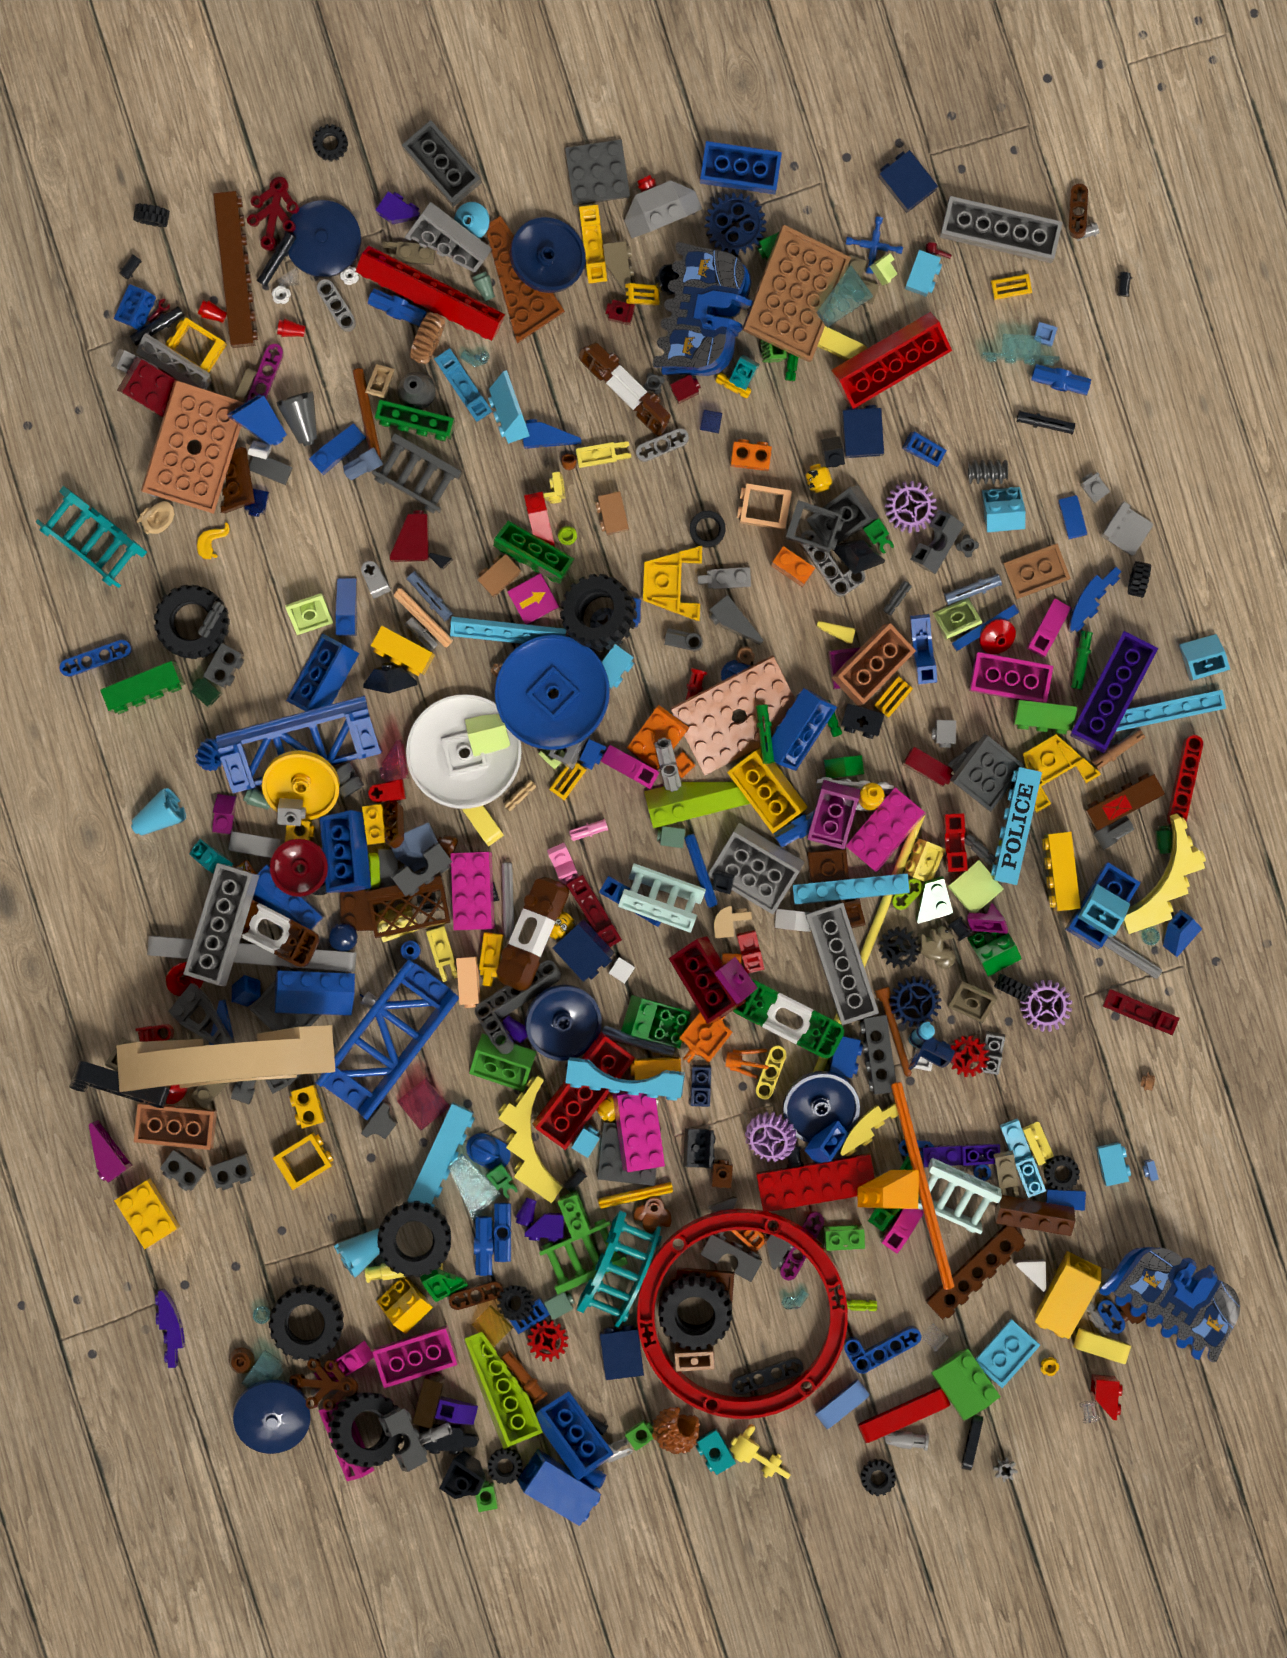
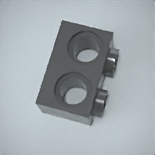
M221 643L203 677L225 689L227 685L230 687L235 679V676H233L236 669L239 670L244 663V659H242L244 655ZM233 653L235 659L232 663L228 664L225 661V657L227 654ZM219 670H224L225 672L223 680L216 678V673Z
M174 1149L160 1168L165 1177L170 1180L174 1178L179 1182L178 1186L185 1191L188 1189L192 1191L207 1171L178 1149ZM173 1160L179 1163L177 1171L172 1170L170 1167V1162ZM187 1172L194 1174L195 1179L193 1182L186 1179Z
M248 1153L209 1167L216 1189L222 1188V1191L232 1188V1183L240 1181V1184L249 1182L251 1177L255 1175ZM240 1164L246 1167L244 1175L239 1174L237 1171V1166ZM220 1171L227 1172V1181H222L219 1178Z

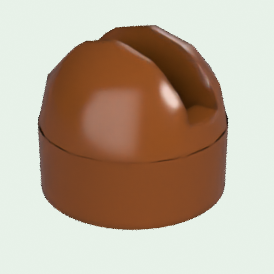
M564 454L561 457L562 467L565 470H573L577 463L576 456Z

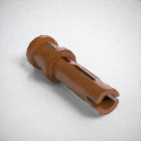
M511 1350L501 1357L521 1382L523 1390L527 1391L532 1397L534 1404H537L548 1394L547 1391L544 1392L538 1385V1380L528 1374Z

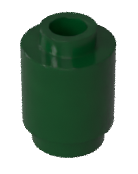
M1170 825L1158 826V830H1155L1156 849H1158L1159 854L1171 853L1172 829H1170Z

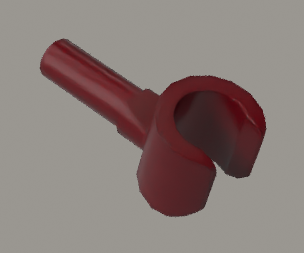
M929 242L926 244L927 253L951 259V254L937 250V243Z
M166 299L159 301V308L148 318L150 323L162 312L166 313L170 310V304L166 308L161 307Z

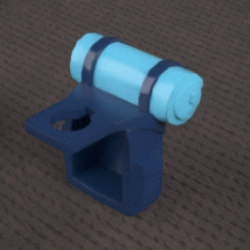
M930 1022L920 1024L909 1035V1043L917 1047L909 1065V1070L916 1067L920 1057L944 1068L951 1062L955 1051L951 1049L949 1044L945 1041L940 1042L933 1037L935 1029Z

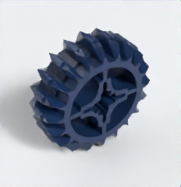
M911 976L910 983L907 978H904L905 985L898 982L897 984L901 988L899 990L897 988L892 989L897 995H890V998L895 999V1002H890V1006H896L891 1012L899 1013L895 1017L896 1020L903 1017L901 1021L903 1025L908 1020V1027H912L913 1022H915L917 1028L920 1025L919 1022L922 1021L924 1023L927 1018L930 1022H933L931 1014L938 1016L934 1009H941L940 1005H936V1002L942 1001L941 998H935V995H938L940 992L939 990L932 991L936 985L932 984L928 987L930 980L926 979L922 983L923 977L919 976L918 982H916L915 976ZM912 986L923 987L928 993L918 996ZM907 989L909 999L900 1005L901 995ZM913 996L916 999H922L918 1008L915 1005H909ZM931 999V1006L928 1012L924 1014L922 1005L925 1001ZM914 1008L919 1017H909L903 1013V1010Z

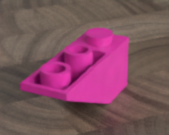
M1054 598L1026 649L1042 658L1045 657L1071 607Z
M609 745L601 759L602 763L648 789L652 788L660 773Z
M903 1209L881 1238V1243L898 1254L915 1229L924 1211L920 1209Z
M364 1340L334 1360L338 1363V1367L344 1375L347 1376L364 1366L374 1356ZM332 1363L329 1364V1367L331 1369H333ZM326 1371L333 1381H339L333 1372ZM315 1372L314 1375L316 1376V1378L318 1380H322L319 1377V1375Z

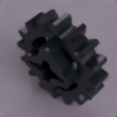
M899 926L895 930L889 929L888 934L882 935L885 940L879 941V944L883 945V947L878 950L884 953L881 959L887 958L886 964L893 963V968L899 965L900 969H903L905 964L907 967L911 966L912 962L917 960L916 956L921 953L917 950L921 946V944L916 943L918 937H912L913 931L907 933V927H904L902 931H900ZM898 936L897 940H890L892 937ZM903 955H910L908 958L901 960Z

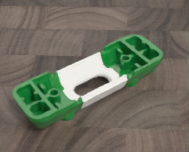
M752 979L758 988L745 998L746 1002L733 1010L734 1013L822 1058H830L835 1054L844 1036V1028L840 1023ZM780 1008H786L798 1014L803 1019L802 1026L794 1030L779 1023L775 1017L776 1012Z

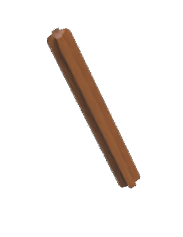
M357 368L353 370V376L369 450L375 448L380 459H382L368 393H365L367 386L362 368Z

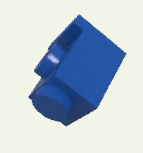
M589 739L580 757V761L583 762L582 766L592 770L595 763L599 765L603 754L600 752L601 750L605 751L607 747Z

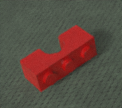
M964 813L944 814L946 872L968 871L964 840Z

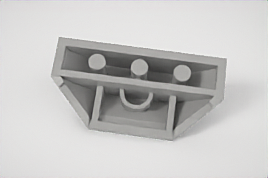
M670 180L635 195L624 222L632 239L701 210L702 207L694 190Z

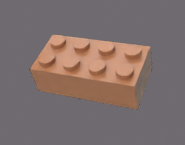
M891 623L883 624L831 678L856 705H863L916 650Z
M138 1103L134 1142L211 1150L214 1147L217 1110L173 1105L157 1108L144 1103Z

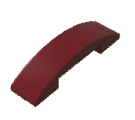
M583 874L567 883V887L592 928L609 947H612L622 941Z
M1112 989L1108 990L1102 1007L1172 1036L1180 1019Z

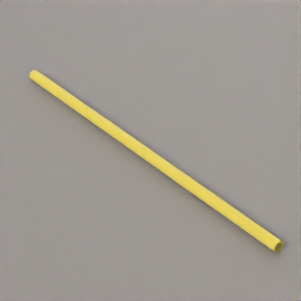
M925 816L906 837L892 875L903 873ZM894 895L882 897L860 953L864 968ZM836 1013L834 1021L840 1023L838 1014ZM819 1056L813 1072L824 1071L829 1058Z

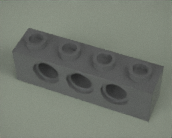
M887 1015L863 1018V1022H860L861 1033H865L866 1041H863L864 1053L868 1052L869 1060H865L867 1072H871V1079H868L869 1090L873 1091L875 1095L891 1093V1085L896 1083ZM879 1031L881 1034L878 1041L871 1040V1032ZM882 1050L883 1058L875 1060L873 1058L874 1051ZM881 1068L885 1069L886 1076L883 1079H878L876 1071Z

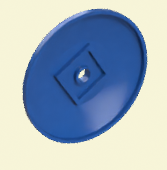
M561 635L536 637L517 647L503 663L495 685L496 707L506 728L525 744L545 750L568 748L589 737L603 720L610 699L608 675L598 656L590 648L581 645L573 638ZM551 689L559 691L557 698H549V691Z

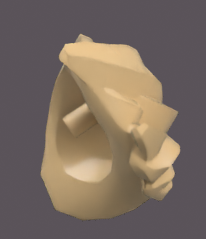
M159 502L151 508L144 509L137 519V523L141 522L143 531L146 534L161 533L171 524L175 515L174 508L169 502Z

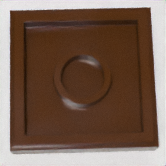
M846 848L808 852L811 883L849 879Z

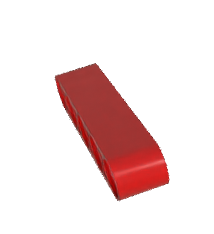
M1198 735L1188 736L1183 742L1167 815V822L1170 826V816L1176 813L1187 821L1203 749V740ZM1191 739H1196L1198 742L1196 749L1190 748L1189 741ZM1187 757L1192 758L1194 761V765L1191 768L1185 765ZM1183 776L1188 777L1190 780L1187 787L1181 784ZM1179 795L1185 797V804L1182 806L1176 801Z
M938 1387L871 1417L857 1426L864 1442L870 1443L949 1407L951 1403L941 1387Z

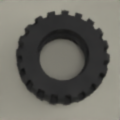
M590 574L588 579L585 577L580 578L578 584L573 583L570 586L572 588L570 592L566 591L564 594L566 600L561 602L560 607L564 609V611L560 612V618L564 620L562 622L563 627L575 641L591 650L594 648L597 651H603V647L609 650L613 648L614 644L619 646L623 643L622 639L624 637L628 638L630 636L629 630L630 628L634 629L636 624L633 619L637 618V612L634 610L637 606L636 602L632 599V594L616 578L608 577L606 574H600L599 577L596 574ZM608 597L612 599L614 610L608 622L596 628L587 627L584 623V612L587 606L597 598Z
M182 585L180 588L170 590L171 592L168 595L165 594L162 597V602L158 603L156 607L158 609L157 613H154V629L157 631V637L163 646L175 655L190 659L204 658L208 654L216 652L221 643L225 642L224 638L229 633L228 625H230V619L228 618L229 613L225 606L222 613H219L220 616L214 627L209 630L211 632L207 638L202 636L196 640L184 639L177 633L174 620L177 612L185 605L197 604L209 613L210 610L212 611V606L216 601L224 605L221 598L209 589L198 585Z
M407 1201L400 1206H395L385 1215L379 1228L377 1244L380 1256L385 1260V1264L388 1267H391L397 1274H404L405 1277L411 1275L416 1278L421 1277L423 1274H431L433 1270L441 1267L443 1261L445 1262L451 1248V1229L446 1217L440 1213L438 1208H434L426 1202L424 1204L420 1203V1201L411 1203ZM411 1221H418L427 1225L433 1236V1243L428 1252L417 1257L404 1254L396 1242L398 1230L405 1223Z
M689 1272L687 1277L682 1274L678 1276L677 1281L673 1279L669 1282V1287H665L660 1297L658 1313L660 1327H663L665 1336H670V1341L674 1344L679 1342V1347L685 1349L686 1346H690V1350H696V1347H701L703 1350L707 1349L708 1344L714 1346L717 1344L718 1339L722 1340L724 1338L725 1332L730 1328L732 1320L730 1294L728 1291H725V1286L721 1282L717 1283L716 1278L713 1276L707 1278L706 1273L700 1272V1276H697L695 1272ZM699 1297L712 1305L714 1313L712 1318L706 1323L692 1325L684 1322L677 1313L678 1305L687 1298Z
M311 1284L308 1286L299 1285L296 1288L289 1289L274 1304L269 1316L270 1321L268 1322L271 1329L270 1336L271 1339L275 1340V1346L278 1349L281 1348L286 1356L291 1355L293 1356L292 1359H303V1361H309L313 1358L318 1359L330 1352L340 1339L342 1329L344 1328V1314L340 1309L339 1301L334 1299V1295L331 1292L330 1294L326 1292L325 1288H317ZM311 1305L322 1313L324 1329L317 1338L302 1340L292 1333L289 1328V1316L296 1307Z
M360 1392L346 1397L345 1401H341L337 1405L338 1409L333 1410L331 1414L333 1420L329 1421L328 1427H331V1432H328V1435L333 1441L331 1443L332 1448L337 1450L336 1454L340 1458H344L345 1462L361 1467L383 1465V1462L390 1461L393 1458L392 1455L400 1450L398 1446L404 1442V1438H402L400 1433L393 1437L386 1436L382 1428L379 1441L370 1448L358 1446L354 1442L351 1433L352 1423L359 1413L371 1411L380 1418L399 1408L393 1404V1400L390 1398H386L379 1393Z

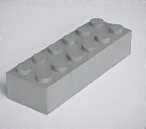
M950 196L940 238L1052 263L1055 258L1063 222Z
M217 863L184 975L219 986L227 985L260 875Z
M844 903L805 914L841 1025L878 1014L879 1011Z

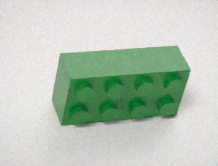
M170 661L100 689L108 711L115 714L118 713L119 715L129 711L128 707L145 705L148 699H160L164 697L163 693L165 692L174 693L181 690V686L185 685V681L178 664Z

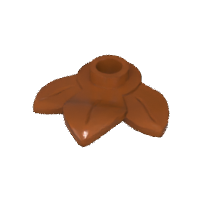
M657 1197L649 1198L645 1205L638 1206L634 1212V1220L643 1221L644 1230L650 1234L660 1225L670 1227L671 1214L664 1208L663 1201ZM656 1205L658 1208L653 1210L651 1206Z

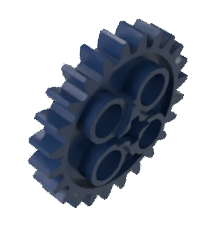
M733 193L732 198L725 194L724 201L718 198V205L712 203L714 210L708 209L707 212L711 216L705 217V220L710 223L705 224L704 228L710 229L706 232V236H712L709 242H716L715 249L721 246V251L724 252L727 249L730 254L732 251H735L736 256H738L741 250L744 255L747 248L753 251V244L759 246L757 239L763 240L764 238L760 232H766V228L761 226L765 225L767 221L761 220L765 213H759L762 206L755 207L756 200L749 202L750 196L743 199V194L741 193L739 198H736L735 193ZM740 207L744 212L741 215H735L733 209ZM748 214L750 215L749 218L744 219L739 223V228L733 226L725 234H721L722 231L732 226V221L737 223L741 219H743L744 216ZM725 218L728 223L725 226H720L717 224V220ZM746 223H751L754 229L746 231L743 226ZM734 233L738 236V240L731 242L727 238L728 235Z

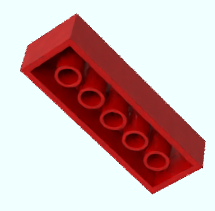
M929 312L835 367L831 372L844 399L854 409L948 354L952 349L940 322Z
M601 1032L581 1059L590 1060L604 1073L620 1079L635 1057ZM565 1079L532 1124L535 1129L566 1150L609 1094V1091L606 1088L591 1090L589 1086L583 1085L581 1088L570 1087V1084L566 1083Z
M870 1153L832 1159L830 1162L809 1163L794 1168L786 1167L756 1173L762 1210L767 1212L857 1197L858 1187L875 1179Z

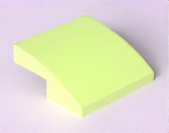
M980 860L976 861L968 871H965L948 886L970 913H977L1004 889L998 881L993 880L994 877L991 876V873Z

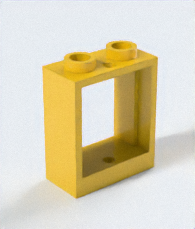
M185 318L184 321L181 320L176 326L177 332L173 337H169L165 345L175 351L190 327L215 343L199 366L209 373L227 344L193 321Z
M313 1132L273 1157L292 1191L334 1165L332 1163L334 1158L329 1151L324 1150L322 1146L324 1142L319 1134L315 1135ZM311 1141L325 1165L298 1180L284 1156L306 1142Z

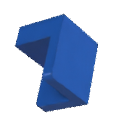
M244 975L232 985V1002L248 1007L261 997L260 980Z

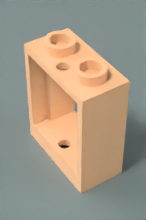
M746 483V488L741 489L740 499L744 501L743 507L738 508L737 518H741L740 523L785 531L792 491ZM750 490L783 496L779 523L746 517Z
M478 956L456 958L459 1005H464V1008H474L481 1002Z

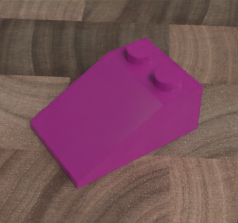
M823 780L807 840L845 849L859 801L860 789Z
M99 1120L89 1124L96 1168L99 1170L97 1174L103 1181L106 1180L109 1183L133 1165Z

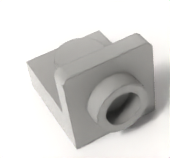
M1092 472L1082 479L1084 483L1080 485L1094 504L1110 492L1099 477L1100 474L1098 472L1095 475Z

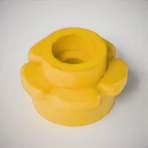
M1053 1357L1043 1359L1040 1368L1041 1372L1044 1375L1054 1376L1059 1370V1364L1056 1362V1359Z

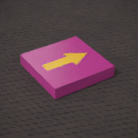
M541 573L508 591L511 600L526 625L559 608Z

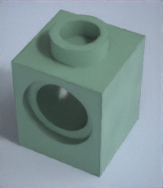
M663 826L662 830H658L657 841L661 842V846L683 848L685 829Z
M566 1291L544 1301L553 1320L573 1310V1304L575 1303L571 1293L567 1294Z

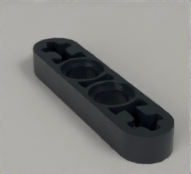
M793 1357L734 1378L732 1389L736 1394L743 1395L798 1376L803 1371V1363L799 1358ZM792 1362L800 1364L798 1371L794 1372V1369L787 1370L789 1374L785 1375V1369L782 1365L786 1364V1368L792 1366ZM780 1368L782 1375L779 1378H774L771 1375L772 1369ZM756 1374H761L764 1377V1381L761 1384H755L753 1377ZM750 1377V1383L753 1387L749 1388V1384L743 1386V1390L735 1388L737 1381L745 1383L748 1382L746 1378Z

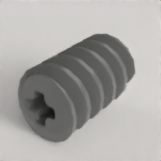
M973 460L971 465L968 461L969 484H972L973 479H976L977 484L980 483L981 479L984 480L985 484L988 483L989 479H991L992 484H995L996 479H999L1000 484H1003L1004 479L1008 480V461L1004 460L1002 465L999 460H996L994 465L992 460H988L987 465L984 460H981L979 465L976 460Z

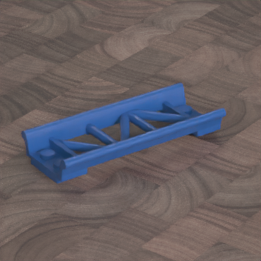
M365 695L216 735L220 759L232 792L237 793L262 785L263 777L254 779L253 776L271 739H273L278 756L285 753L281 739L297 751L312 752L287 734V732L309 727L318 755L325 758L332 766L381 754L382 748L374 731ZM345 717L346 720L327 756L317 724ZM348 731H350L356 751L336 757ZM263 739L251 765H249L243 744Z
M408 959L334 1056L335 1072L322 1073L315 1083L320 1087L324 1086L357 1110L364 1119L368 1120L459 1000V996L420 965ZM401 983L423 998L419 1000L387 1002ZM435 1007V1010L418 1032L387 1010ZM375 1017L390 1059L360 1038ZM384 1017L413 1038L399 1057L397 1056ZM355 1044L387 1066L385 1068L341 1070L338 1068ZM385 1075L373 1092L352 1078Z

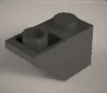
M773 1222L771 1228H776L778 1225ZM766 1233L764 1243L768 1262L771 1268L776 1270L785 1261L784 1256L786 1252L790 1251L794 1246L771 1234Z

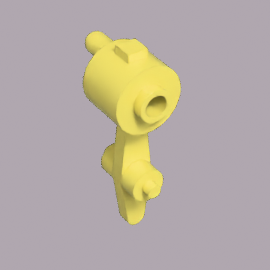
M750 1424L743 1434L740 1433L737 1438L734 1437L730 1442L732 1446L729 1450L739 1462L745 1461L750 1463L752 1458H755L765 1465L762 1469L765 1478L768 1476L772 1477L775 1472L787 1479L791 1476L789 1472L780 1467L782 1460L779 1453L777 1455L772 1454L770 1459H767L757 1452L760 1446L750 1438L755 1430L754 1425Z

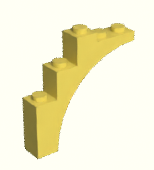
M1178 814L1170 816L1172 850L1166 870L1150 893L1135 905L1129 907L1123 921L1124 928L1128 934L1171 920L1173 908L1169 900L1189 894L1187 887H1190L1187 877L1184 875L1205 868L1203 863L1206 861L1203 851H1200L1195 846L1192 847L1191 837L1187 836L1185 831L1188 828L1186 821Z
M538 1075L536 1078L532 1076L526 1086L529 1087L525 1094L523 1092L520 1093L515 1101L518 1103L517 1106L511 1102L508 1105L503 1104L498 1111L500 1114L498 1119L516 1131V1134L512 1132L506 1140L508 1143L506 1148L524 1160L523 1163L519 1162L513 1170L516 1172L514 1177L552 1203L563 1188V1185L552 1177L542 1164L536 1152L531 1132L532 1107L536 1094L544 1081V1078Z

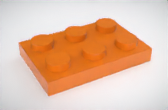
M658 705L627 749L658 771L660 766L655 743L661 738L671 739L674 750L689 727Z

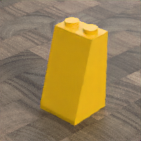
M1066 1251L1035 1313V1323L1042 1329L1053 1331L1058 1337L1070 1339L1101 1283V1267Z

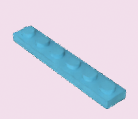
M460 617L451 618L450 636L523 644L536 637L546 635L566 636V629Z
M1223 690L1127 709L1116 732L1226 709Z
M908 873L793 885L795 905L910 893Z

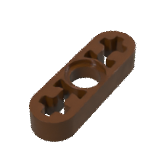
M1076 184L1071 189L1069 234L1075 239L1082 238L1086 234L1088 188L1084 184ZM1078 191H1082L1081 201H1077ZM1081 207L1084 209V212L1081 215H1076L1073 213V210ZM1076 221H1080L1079 232H1075Z
M396 800L388 802L384 808L385 843L394 849L398 848L404 841L403 806Z
M491 1281L457 1291L450 1296L449 1305L454 1310H461L501 1297L499 1295L500 1292H503V1286L498 1281ZM492 1285L500 1288L497 1295L491 1292L487 1294L489 1298H485L483 1287H486V1291L491 1290ZM474 1290H478L482 1294V1298L478 1301H474L471 1298V1292ZM464 1293H467L469 1304H467V1300L462 1301L460 1306L457 1303L453 1304L455 1296L461 1299L465 1297Z

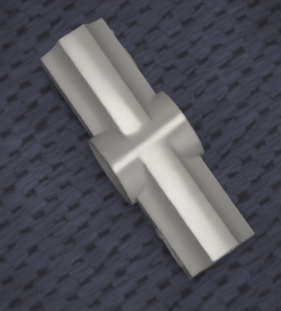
M661 738L655 743L664 786L666 790L671 792L677 791L682 785L671 739Z

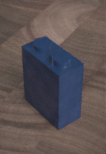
M910 150L907 153L903 151L895 157L896 161L891 165L889 163L884 165L880 169L881 173L878 177L906 214L938 188V185Z
M877 405L865 406V409H858V407L852 409L851 406L846 407V410L842 411L845 459L883 456L884 441L881 408H877Z
M584 919L552 948L583 982L588 977L592 980L599 973L597 970L599 967L603 966L605 968L613 960L610 957L615 953Z
M625 1325L622 1326L623 1329L615 1330V1327L604 1328L603 1332H600L606 1380L644 1376L638 1327Z

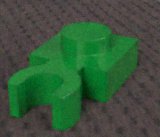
M879 518L863 528L873 545L877 542L879 543V550L883 554L886 553L883 549L884 544L888 543L891 548H894L893 542L885 538L889 535V532Z
M499 1163L486 1173V1177L496 1190L501 1187L503 1188V1194L507 1199L510 1198L507 1192L508 1189H513L516 1193L518 1192L517 1186L510 1183L513 1178L502 1163Z

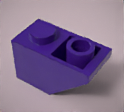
M389 191L375 210L379 216L391 224L414 221L421 215L418 212L420 209L412 203L406 204L401 195L396 192L392 194Z
M545 1212L525 1231L524 1237H529V1240L539 1241L540 1237L548 1238V1241H559V1238L564 1236L563 1214Z
M441 1396L435 1418L451 1423L474 1425L478 1405Z

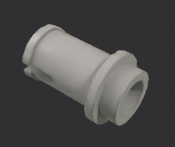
M1090 222V225L1086 227V234L1082 238L1077 239V241L1093 235L1096 237V234L1100 233L1097 223Z

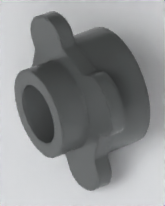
M648 373L646 376L647 381L643 388L646 391L650 390L655 394H660L661 385L665 382L664 377Z
M964 535L963 540L956 545V549L962 551L967 558L971 557L972 552L979 547V543L971 539L970 535Z

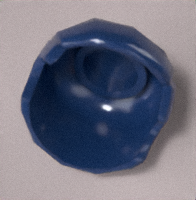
M339 923L330 930L329 942L337 951H349L357 944L358 934L356 929L350 924Z

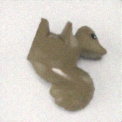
M939 926L937 932L935 929H930V936H925V934L921 933L917 934V942L921 944L918 948L921 952L920 954H923L928 959L935 960V964L942 969H948L954 965L956 959L954 951L950 948H943L944 940L955 938V935H952L947 928Z

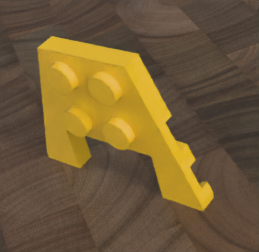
M702 546L644 562L643 601L692 620L700 621V603H681L680 595L682 563L702 564Z
M1057 734L1022 754L1026 769L1042 772L1034 807L1036 813L1051 804L1042 786L1073 767L1077 768L1085 783L1101 775L1097 769L1081 757Z

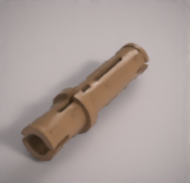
M1137 728L1111 748L1107 747L1105 753L1091 760L1092 764H1095L1094 767L1100 770L1110 761L1114 762L1116 757L1144 739L1145 735L1142 734L1143 732L1140 728Z

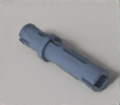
M416 571L406 578L428 602L429 608L431 610L434 609L444 622L453 615L442 602L443 599L441 597L438 598L418 576Z
M996 574L984 580L978 579L976 583L945 593L944 597L947 604L950 605L979 593L985 594L987 590L1002 586L999 574ZM990 583L989 585H986V586H984V587H981V588H978V589L975 590L976 587H979V586H982V585H984V584ZM971 590L970 592H967V593H965V594H962V595H959V596L956 597L957 594H960V593H963V592H965V591Z

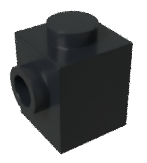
M840 436L821 439L822 454L826 468L844 465V452Z

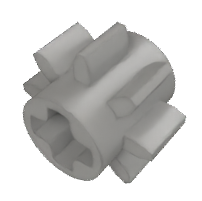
M1007 1457L1005 1461L997 1459L998 1466H993V1469L998 1471L995 1475L996 1478L1001 1476L1003 1482L1008 1478L1014 1480L1012 1475L1013 1473H1018V1471L1012 1467L1016 1463L1014 1461L1009 1463ZM1003 1466H1005L1006 1468H1008V1470H1009L1008 1473H1005V1472L1002 1470V1467H1003Z

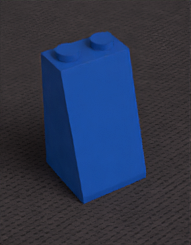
M539 1448L517 1479L525 1494L578 1526L588 1519L591 1509L600 1501L601 1493L597 1488H593L583 1479L577 1481L567 1467Z

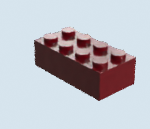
M136 357L117 391L163 418L175 379L143 359Z
M707 936L697 938L668 958L707 1024L720 1020L746 1002L744 999L739 1004H736L715 975V972L723 967L724 964Z

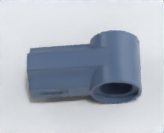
M372 448L359 455V458L344 465L343 468L346 477L353 480L366 472L369 473L380 467L383 463L375 448Z

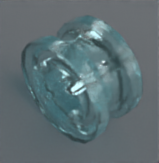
M1147 928L1142 932L1141 938L1145 944L1155 945L1158 943L1160 935L1156 929ZM1153 931L1155 933L1153 936L1155 940L1153 942L1149 940L1148 942L1146 934Z
M259 1306L253 1312V1319L258 1324H264L270 1319V1309L266 1306ZM257 1311H265L267 1313L265 1315L266 1319L258 1318L257 1315L259 1313Z

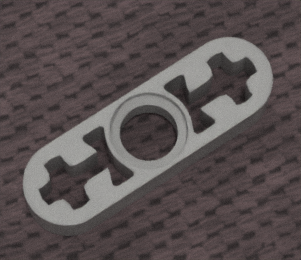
M676 429L638 446L636 456L640 461L647 462L683 447L688 442V433L684 429ZM677 433L685 435L682 443L677 440L673 442L675 446L671 447V442L667 437L671 436V439H675ZM660 440H665L668 443V447L664 451L657 448V443ZM650 444H654L657 454L654 455L653 451L648 453L647 458L644 455H639L642 452V448L649 450L652 448Z

